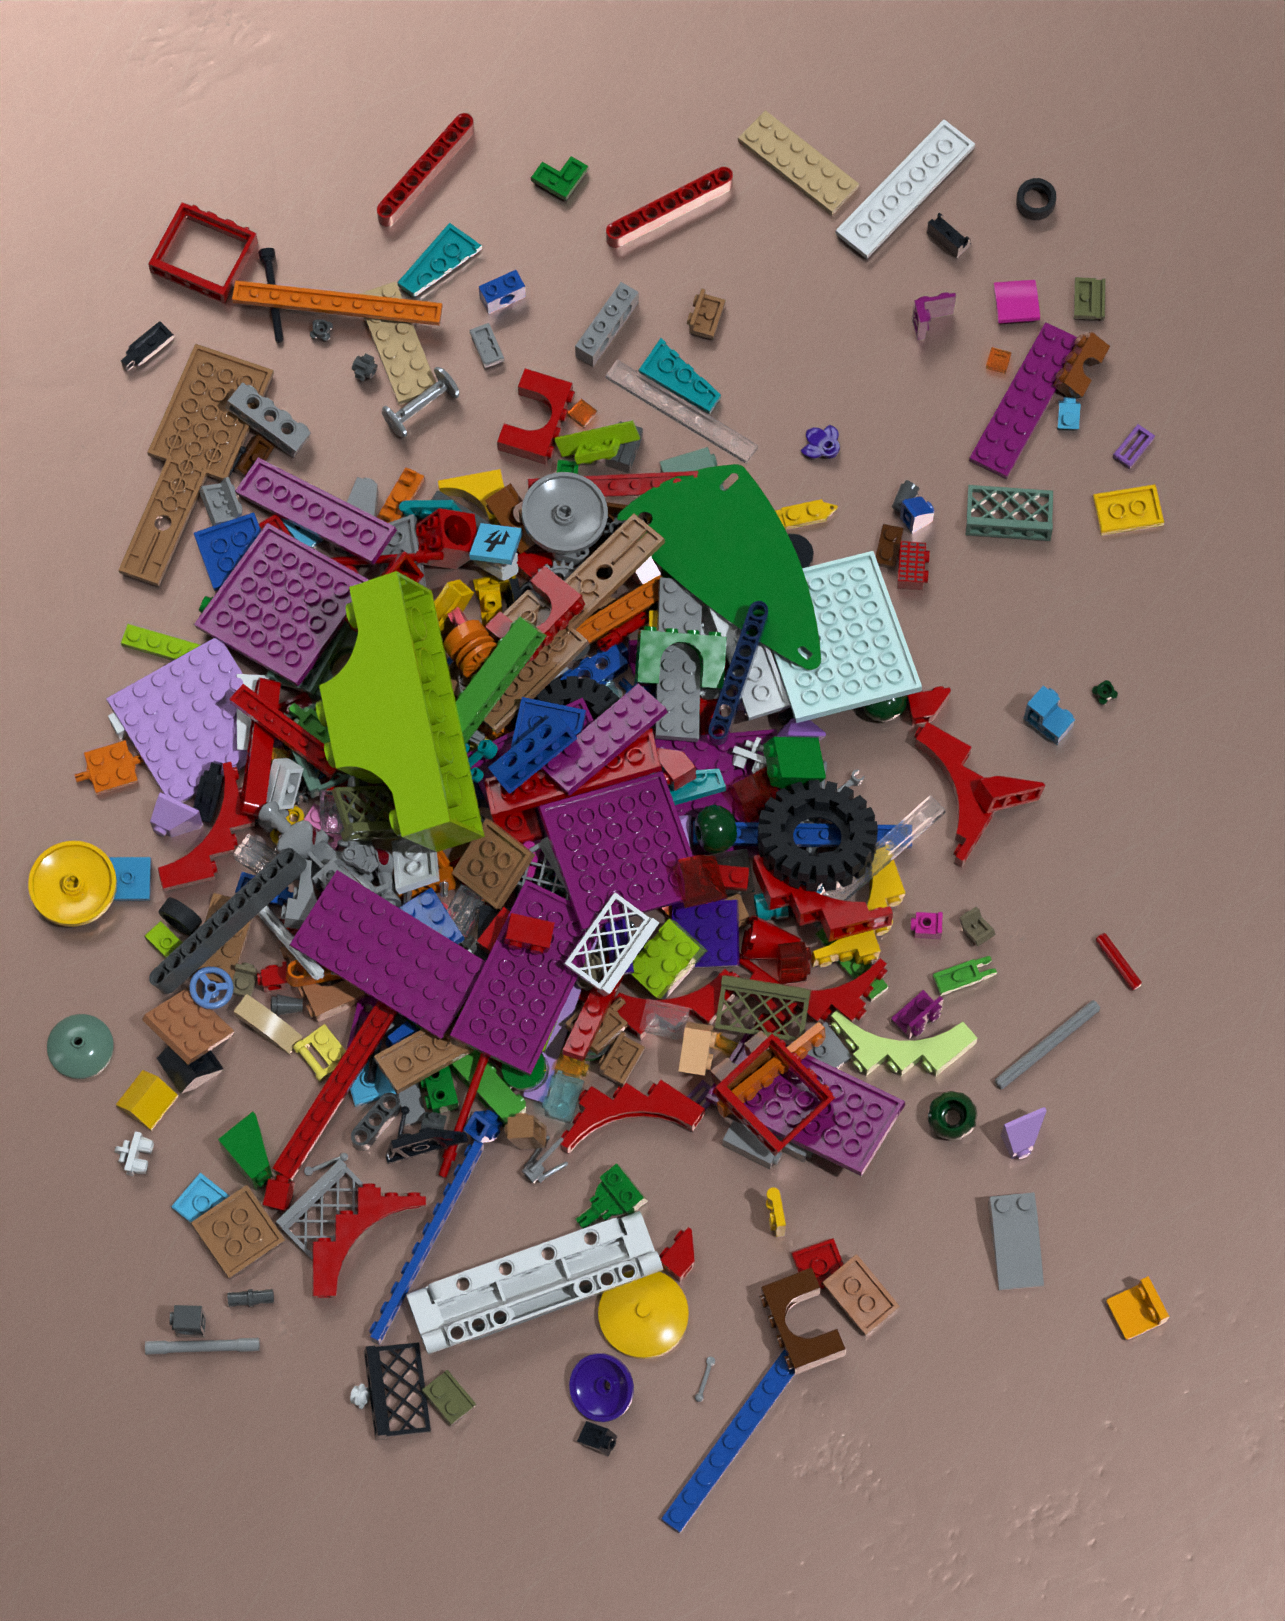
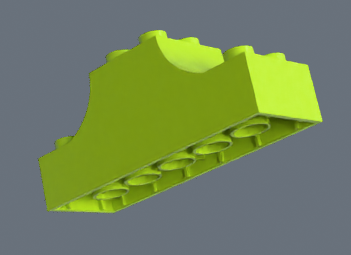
M397 571L349 587L352 602L346 604V615L351 626L355 629L358 628L355 647L343 669L331 680L319 685L322 700L316 702L318 719L323 726L328 727L330 742L324 745V752L328 763L332 768L339 769L370 784L386 783L392 791L396 808L390 811L389 820L397 836H401L436 852L485 837L432 590Z

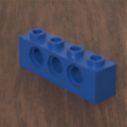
M615 645L606 652L601 651V648H599L596 652L597 654L591 658L583 659L577 668L566 671L560 680L567 679V676H578V678L588 676L599 684L607 685L628 670V662ZM598 664H605L607 667L600 670L596 666Z
M555 712L488 768L510 794L573 743L577 736L559 714Z

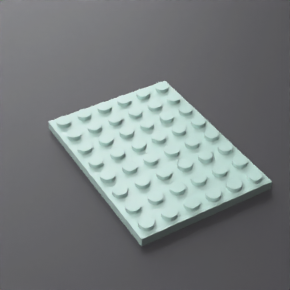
M870 551L802 568L815 611L820 640L821 663L818 668L807 670L772 650L796 723L921 692L922 685L874 552ZM803 646L798 648V652L807 660L813 655Z

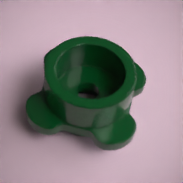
M1108 680L1103 681L1098 686H1094L1092 689V693L1098 697V702L1101 705L1107 704V701L1116 699L1118 696V692L1114 690L1113 685Z

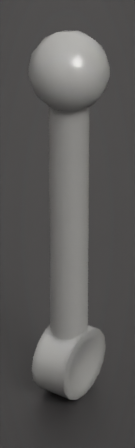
M341 1153L339 1157L312 1168L309 1166L305 1167L304 1173L307 1176H311L314 1171L334 1164L339 1159L346 1161L348 1154Z
M710 1356L706 1360V1371L699 1392L695 1395L697 1402H701L704 1399L703 1392L711 1367L715 1364L714 1357Z

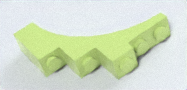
M839 1010L834 1012L830 1019L831 1028L837 1034L841 1033L846 1039L845 1044L850 1050H856L852 1057L854 1068L859 1073L863 1072L866 1076L886 1060L891 1071L894 1073L898 1072L900 1076L921 1060L923 1068L928 1073L932 1072L937 1076L977 1042V1037L964 1022L935 1037L916 1041H898L882 1038L864 1031L850 1022Z

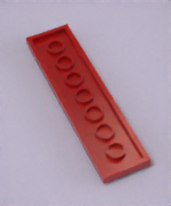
M650 731L643 733L570 796L542 772L541 769L510 794L495 776L484 779L491 815L493 819L656 773L662 771L654 734Z

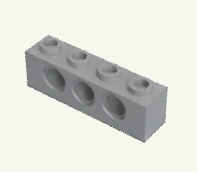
M620 282L575 345V356L592 367L596 364L639 303L638 291Z
M242 382L227 401L225 408L294 458L309 439L311 432L308 427L301 422L297 423L287 411L280 410L274 406L275 404L271 399L262 397L253 386ZM254 403L257 408L251 409L247 404ZM264 416H272L274 418V421L269 422L264 418ZM288 428L291 434H284L281 429Z

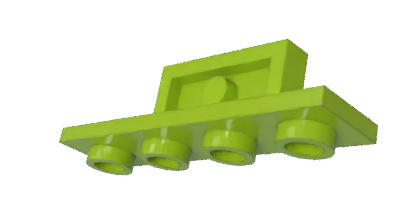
M633 420L555 437V442L561 456L565 457L575 454L574 459L577 464H589L595 460L611 459L617 455L620 444L640 440Z

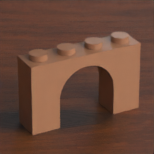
M282 943V947L279 950L283 959H288L290 963L297 960ZM298 971L291 972L295 976L302 975ZM345 980L332 986L311 984L297 987L301 997L307 998L309 1004L306 1005L310 1017L315 1016L317 1022L356 1006L358 1001L365 997L362 990Z

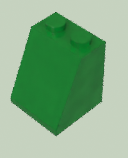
M773 737L763 744V754L766 758L767 774L770 778L771 786L781 789L785 788L790 791L791 784L802 782L804 788L808 789V780H819L821 783L826 779L819 738Z
M252 1111L221 1136L218 1141L225 1155L256 1190L259 1187L264 1188L267 1186L268 1179L273 1174L256 1114Z

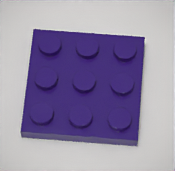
M738 900L680 902L672 905V920L677 921L708 950L694 968L739 966Z

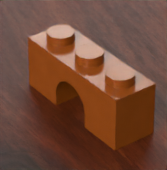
M1093 332L1081 334L1077 337L1074 343L1075 347L1065 358L1066 363L1064 367L1056 374V381L1053 386L1067 397L1078 399L1084 396L1092 381L1083 371L1084 362L1089 366L1102 363L1110 348V345Z
M511 483L485 500L488 511L495 515L499 521L498 525L522 528L523 534L517 548L520 554L536 544L527 534L524 525L514 518L513 510L517 504L522 502V499Z
M759 1031L744 1043L747 1056L768 1038L762 1031ZM768 1047L728 1088L732 1091L775 1057L776 1054ZM727 1057L710 1070L712 1081L718 1085L738 1065L734 1064Z

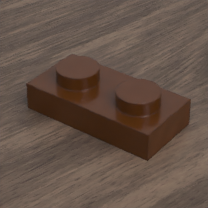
M883 524L876 552V560L879 567L895 570L904 528Z

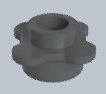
M322 319L314 320L313 331L310 332L311 338H321L324 341H328L333 324Z

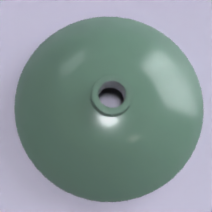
M76 1014L61 1020L52 1029L47 1041V1053L53 1067L62 1075L73 1079H86L100 1073L110 1062L114 1051V1041L109 1028L100 1019L87 1014ZM76 1040H82V1044L75 1045Z

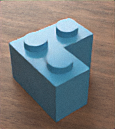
M1043 685L1027 703L1023 719L1058 745L1073 728L1075 719L1070 711L1059 707L1060 698L1053 689H1047Z

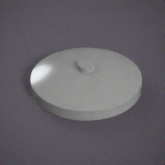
M558 472L542 477L529 488L522 504V522L529 537L543 549L558 554L578 553L591 547L602 536L608 518V507L601 490L586 477L570 472Z

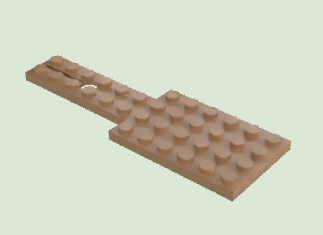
M198 344L194 345L147 452L148 456L165 461V465L119 567L120 574L159 587L199 496V489L203 486L207 476L220 481L229 477L240 447L243 446L251 426L225 408L227 401L242 382L253 386L258 394L264 397L274 375L272 369ZM254 403L247 404L251 409L257 408ZM163 516L171 520V526L164 531L158 530L155 527L156 520L161 519Z
M633 514L565 580L568 585L582 595L585 606L580 614L575 615L569 621L564 630L559 631L554 636L553 641L548 646L543 647L535 660L530 661L522 668L483 722L496 734L518 714L522 697L534 699L589 645L588 640L577 632L576 629L665 543L664 538L637 515ZM601 567H610L613 573L610 578L601 580L597 577V571ZM527 590L503 614L513 622L522 617L537 627L548 619L552 605L547 600L542 602L530 590ZM453 661L448 668L454 696L458 699L460 692L470 684L471 678L465 677L457 667L456 661Z

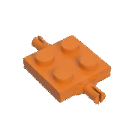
M126 740L84 752L87 771L74 774L77 783L90 779L94 785L96 795L138 783L135 773L136 765L144 761L140 755L132 756L128 750Z

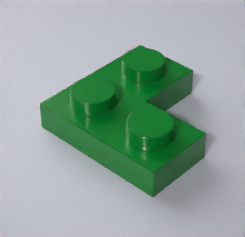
M572 156L560 171L542 162L531 176V181L566 201L588 171V166Z

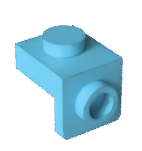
M1064 397L1063 401H1058L1057 428L1079 429L1081 404L1076 401V398Z

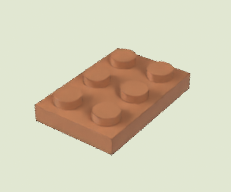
M857 1254L821 1283L864 1336L900 1307Z

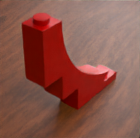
M926 722L924 727L920 726L914 735V738H916L915 747L934 760L952 787L958 813L955 840L959 842L953 853L956 856L954 864L962 868L994 816L995 811L986 813L973 795L977 783L984 777L964 766L971 754L972 747L931 723Z
M759 854L753 856L752 869L769 910L791 905L799 926L821 921L829 942L892 925L893 912L890 906L878 907L873 911H869L865 902L830 898L815 891H806V886L803 884L797 889L788 885L789 877L780 881L774 876V869L768 871L763 864V857H760Z
M724 969L709 984L681 997L649 1000L631 997L619 992L612 1000V1003L618 997L624 999L626 1004L618 1010V1013L628 1022L626 1030L640 1041L657 1021L675 1034L690 1015H693L703 1024L711 1025L717 1017L722 976H740L733 971L728 972ZM726 989L725 1000L729 1004L737 993Z

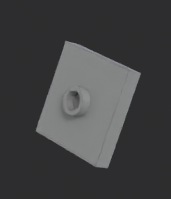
M825 1022L822 1024L825 1027L826 1035L824 1042L820 1046L812 1048L808 1055L838 1069L851 1060L852 1055L828 1023Z

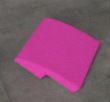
M1035 280L994 282L993 289L998 323L1040 320Z

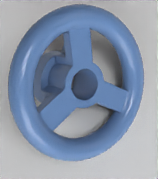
M213 966L198 970L191 978L189 985L192 999L196 1004L205 1009L223 1007L230 1001L234 990L233 981L229 974L223 969ZM205 974H218L223 977L225 983L210 981ZM199 979L204 984L202 987L203 1000L196 992V984ZM213 986L215 991L210 992L207 988ZM220 990H227L223 999L215 1003H209L210 1000L218 997Z

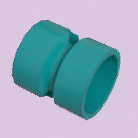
M763 893L753 894L757 917L765 921H770L771 917L776 919L789 917L788 906L769 910Z

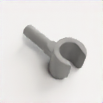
M854 770L850 780L838 788L837 792H840L844 786L849 788L852 785H861L865 776L861 779H856L854 776L860 770Z

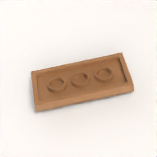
M213 893L205 922L232 897ZM252 919L190 977H193L198 970L204 967L213 966L226 971L233 981L235 964L240 962ZM205 974L210 981L225 983L223 977L218 974Z
M455 1019L442 1039H439L425 1029H421L374 1056L375 1062L397 1094L474 1051L473 1048L449 1037L456 1024Z

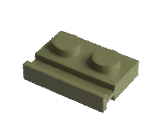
M1075 277L1074 319L1095 320L1096 318L1104 320L1106 279L1096 280V278Z
M448 1370L421 1391L449 1426H452L476 1406L473 1399Z

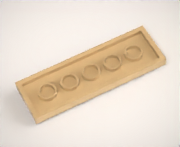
M766 110L738 137L739 143L831 215L859 188L858 182Z
M396 281L359 293L402 299ZM365 318L399 405L411 402L436 383L412 323Z

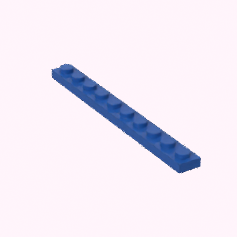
M693 821V845H699L694 831L695 821ZM735 822L737 839L732 846H758L759 823ZM800 823L794 830L793 838L798 847H838L841 842V832L835 824ZM878 825L876 848L889 846V848L912 849V825Z
M476 1139L473 1145L469 1144L464 1152L466 1158L463 1164L459 1163L453 1174L455 1179L452 1184H447L443 1192L445 1197L442 1203L438 1202L432 1214L435 1216L432 1222H427L422 1231L423 1239L420 1243L416 1242L411 1253L413 1257L410 1263L406 1262L402 1268L401 1274L403 1276L400 1282L396 1281L390 1293L393 1294L389 1302H384L380 1310L382 1315L379 1321H374L370 1328L371 1340L378 1345L381 1344L484 1150V1144L479 1143Z
M785 1349L662 1517L661 1521L679 1534L795 1375L793 1369H788L784 1357L787 1354Z

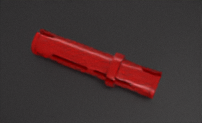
M642 611L618 628L611 629L608 635L598 640V647L606 644L600 649L606 652L614 645L621 644L624 638L647 624L649 617L641 619L646 615Z

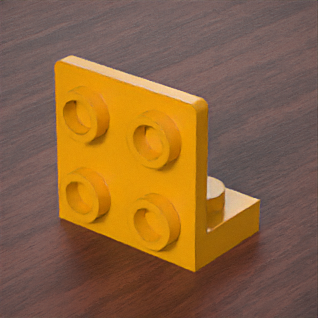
M1149 1276L1141 1279L1138 1285L1106 1301L1125 1340L1132 1339L1167 1322L1169 1318Z

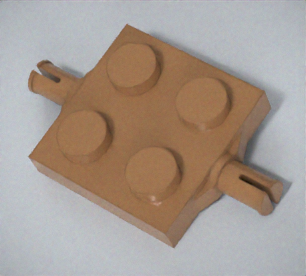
M618 997L610 1005L590 1047L596 1055L628 1026V1022L618 1013V1010L626 1004L621 997ZM582 1008L565 1023V1028L568 1031H572Z

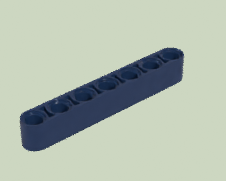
M762 601L753 602L749 607L709 726V739L715 745L724 744L729 737L768 621L769 609ZM762 610L765 614L761 617H756L753 612ZM751 629L758 632L754 637H750L746 633ZM747 649L751 654L743 657L740 655V651ZM737 669H741L745 673L744 675L737 677L733 674V672ZM729 689H735L738 694L730 697L726 692ZM722 709H728L731 714L723 717L719 712ZM721 729L724 731V734L716 737L713 735V731Z

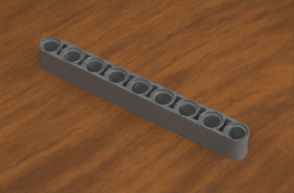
M292 848L282 850L150 973V983L164 994H170L176 990L305 870L307 866L306 859Z

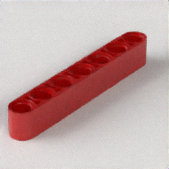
M461 113L457 115L378 204L376 211L380 225L384 227L392 226L474 134V121L470 114ZM464 124L469 125L468 127H465V128H464V127H461V125H464ZM449 139L456 140L454 142H448ZM438 153H439V154H443V155L440 156V157L434 156V155H436V154H438ZM424 168L430 169L429 171H422ZM410 183H416L415 186H409ZM399 197L404 198V199L401 200V201L395 200L396 198H399ZM385 212L391 213L387 216L382 215Z
M719 167L610 223L606 228L607 244L612 248H619L728 192L733 185L732 170L728 167ZM720 178H726V179H728V180H727V181H721V180H719V179H720ZM708 187L710 189L706 191L702 190L701 188ZM689 196L692 199L686 200L684 197ZM670 205V206H673L674 208H672V209H667V208H665V207ZM648 215H655L656 217H655V218H648L647 216H648ZM631 224H636V225H638V226L635 227V228H632V227H630L629 225H631ZM614 233L619 234L618 237H613L611 235Z
M259 677L255 686V693L278 709L281 682ZM252 719L240 813L259 817V812L267 801L274 735Z

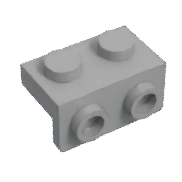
M229 477L224 478L219 484L205 485L199 489L212 526L233 520L242 515V505L237 500L235 487L231 484Z

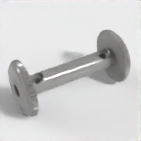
M434 368L438 382L398 412L394 413L387 406L382 408V415L385 421L398 436L406 437L407 431L403 423L445 391L454 398L459 397V389L455 381L443 368Z

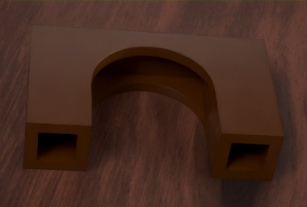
M812 1268L762 1286L761 1295H759L763 1308L767 1307L770 1313L767 1318L771 1328H776L778 1336H776L780 1349L784 1348L787 1354L784 1357L788 1369H793L795 1375L846 1356V1348L838 1329L814 1338H802L793 1334L786 1325L785 1318L792 1306L820 1295V1286Z

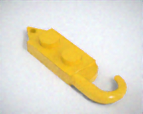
M820 499L782 507L779 510H775L785 530L826 522L827 518L838 509V506L823 502Z

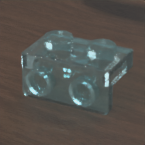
M558 1070L556 1076L552 1075L549 1088H552L550 1096L546 1095L542 1104V1108L545 1109V1116L571 1124L584 1081L564 1075L561 1070Z

